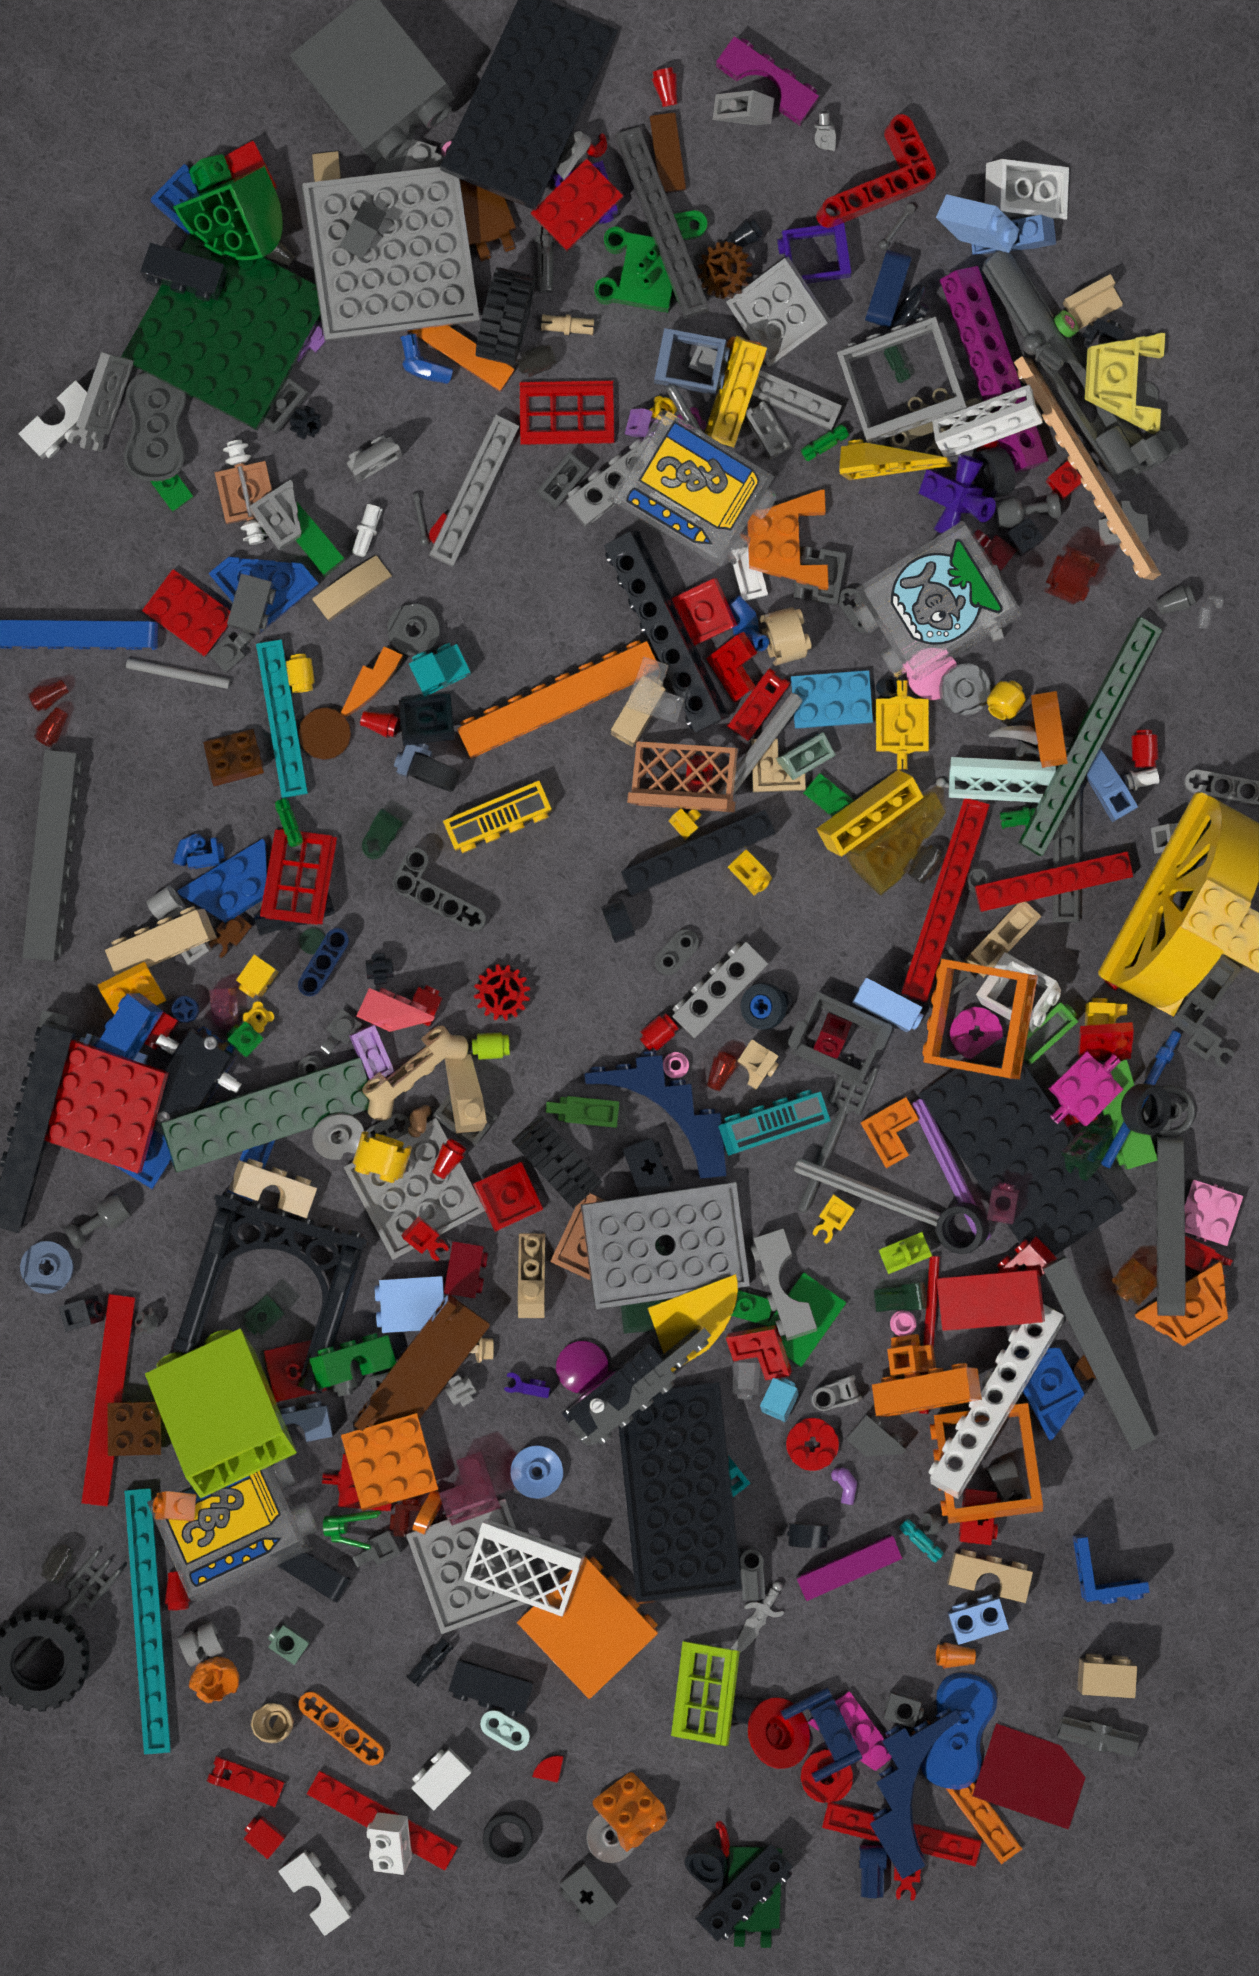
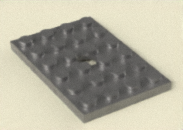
M736 1182L581 1204L594 1309L674 1298L735 1274L738 1288L750 1286ZM662 1235L671 1236L675 1243L674 1249L668 1255H660L655 1249V1242Z

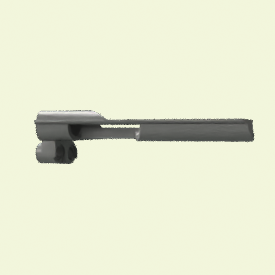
M1003 251L995 252L984 261L982 270L1025 338L1029 334H1036L1042 339L1043 345L1049 343L1051 350L1071 365L1085 388L1087 362L1070 338L1065 337L1059 332L1054 322L1055 317L1013 255ZM1043 361L1040 362L1114 482H1123L1134 478L1141 472L1151 470L1169 459L1170 455H1176L1182 451V447L1170 429L1164 432L1160 430L1147 440H1144L1130 422L1095 405L1097 407L1095 420L1088 422L1058 372Z

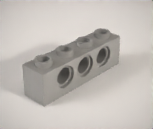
M649 437L644 441L642 438L636 440L629 446L631 451L626 455L618 454L609 462V468L603 472L601 470L596 471L588 478L590 482L583 488L579 485L568 493L569 498L566 500V504L585 528L627 497L632 488H638L643 484L638 480L657 450L656 445ZM666 458L659 463L658 468L660 470L668 463ZM633 459H639L643 462L644 466L639 471H633L628 465L629 462ZM619 475L622 477L623 482L620 486L613 487L608 483L609 477ZM591 491H599L602 494V499L597 503L589 501L587 496Z
M747 942L742 946L737 943L727 953L730 958L724 964L719 961L709 971L712 977L706 983L700 980L691 990L694 995L687 1002L682 999L672 1009L675 1012L672 1018L694 1039L768 965ZM733 963L741 964L744 968V974L741 977H733L729 973L730 965ZM719 981L725 985L726 991L723 995L715 996L711 992V985L714 982ZM697 1000H702L707 1004V1011L702 1015L694 1013L692 1009L693 1003Z

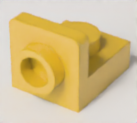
M747 849L728 866V869L753 895L765 890L772 880L769 872Z

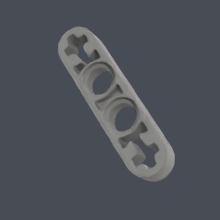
M1193 770L1185 776V788L1193 794L1202 792L1214 798L1259 806V801H1257L1259 781L1203 770ZM1195 774L1200 775L1199 780L1206 782L1208 781V776L1213 777L1210 783V792L1205 791L1206 785H1199L1197 789L1193 788V783H1190L1189 779L1194 778ZM1219 779L1226 780L1229 784V790L1225 794H1220L1215 790V782ZM1245 784L1251 785L1255 790L1254 796L1250 799L1241 796L1240 789Z

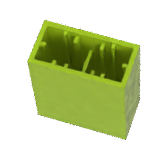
M241 1328L234 1332L231 1330L217 1331L205 1340L204 1346L187 1354L182 1352L168 1354L158 1361L157 1368L145 1373L185 1478L200 1498L297 1453L258 1356Z

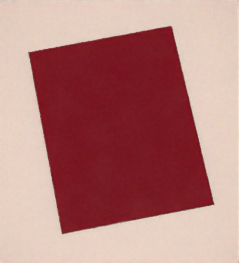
M996 1723L972 1796L1069 1830L1086 1777L1061 1745Z

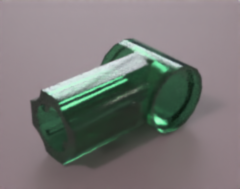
M924 1282L873 1290L876 1312L904 1309V1311L927 1309Z

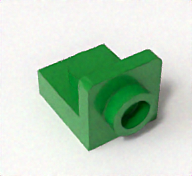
M222 154L202 158L189 169V174L198 194L212 188L218 182L228 181L232 178L225 157Z

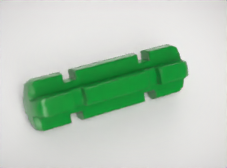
M843 424L834 428L832 433L829 431L813 441L811 446L809 444L802 448L801 454L804 459L811 461L816 457V454L819 453L820 455L835 446L837 441L840 440L841 442L848 438L849 433Z
M283 798L275 802V808L280 816L279 818L285 835H287L289 845L291 847L299 846L303 843V838L298 829L293 811L290 808L289 800Z

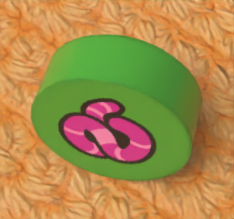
M1061 311L1055 316V325L1065 337H1072L1079 331L1076 320L1067 311Z

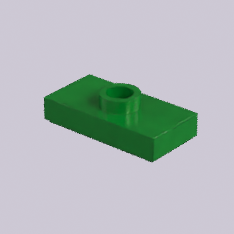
M177 474L166 480L150 481L172 512L194 498Z
M738 1291L735 1308L730 1316L767 1325L771 1307L767 1298Z

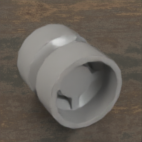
M212 1621L198 1627L196 1633L190 1630L177 1636L182 1653L190 1667L204 1662L206 1656L213 1658L225 1653L222 1640L216 1637L218 1631Z

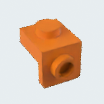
M170 1491L157 1493V1497L153 1501L155 1519L194 1521L196 1494Z

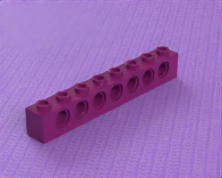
M978 266L956 270L940 279L983 401L1021 388V383ZM1026 397L1017 399L1015 404L1026 401ZM1002 406L993 408L990 413L999 411ZM1036 426L998 439L1000 447L1009 454L1014 464L1015 473L1033 469L1049 461Z

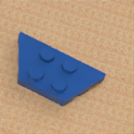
M264 839L259 840L177 891L178 894L197 905L200 909H205L206 912L212 914L220 921L227 923L263 901L268 872L266 842Z
M1048 1348L1023 1390L1049 1441L1054 1439L1085 1395L1060 1348ZM1024 1349L1015 1352V1356L1020 1359L1026 1358L1029 1355Z

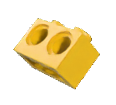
M253 955L236 981L241 984L239 989L250 997L254 998L255 995L262 997L268 989L267 985L272 983L279 971L256 955Z

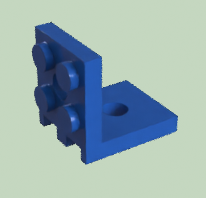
M1084 1534L1072 1535L1081 1595L1086 1602L1099 1600L1102 1604L1118 1602L1117 1597L1125 1596L1128 1600H1137L1144 1598V1593H1150L1148 1582L1143 1578L1095 1585L1088 1537Z

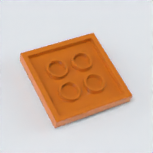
M418 1413L376 1424L372 1427H366L363 1432L358 1429L341 1434L362 1511L439 1489Z

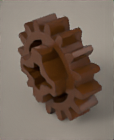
M717 242L716 248L708 247V256L702 254L701 257L705 262L698 265V268L703 269V273L699 274L698 278L704 279L701 287L708 289L707 294L720 299H733L734 293L742 294L740 288L742 285L748 287L749 284L745 279L752 276V273L747 272V268L751 267L752 263L745 261L749 254L742 252L743 247L734 245L731 242H725V244Z

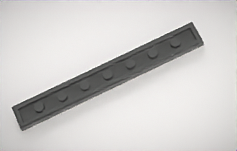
M1064 1255L1043 1266L1042 1269L1130 1449L1133 1451L1155 1440L1149 1424L1067 1257Z

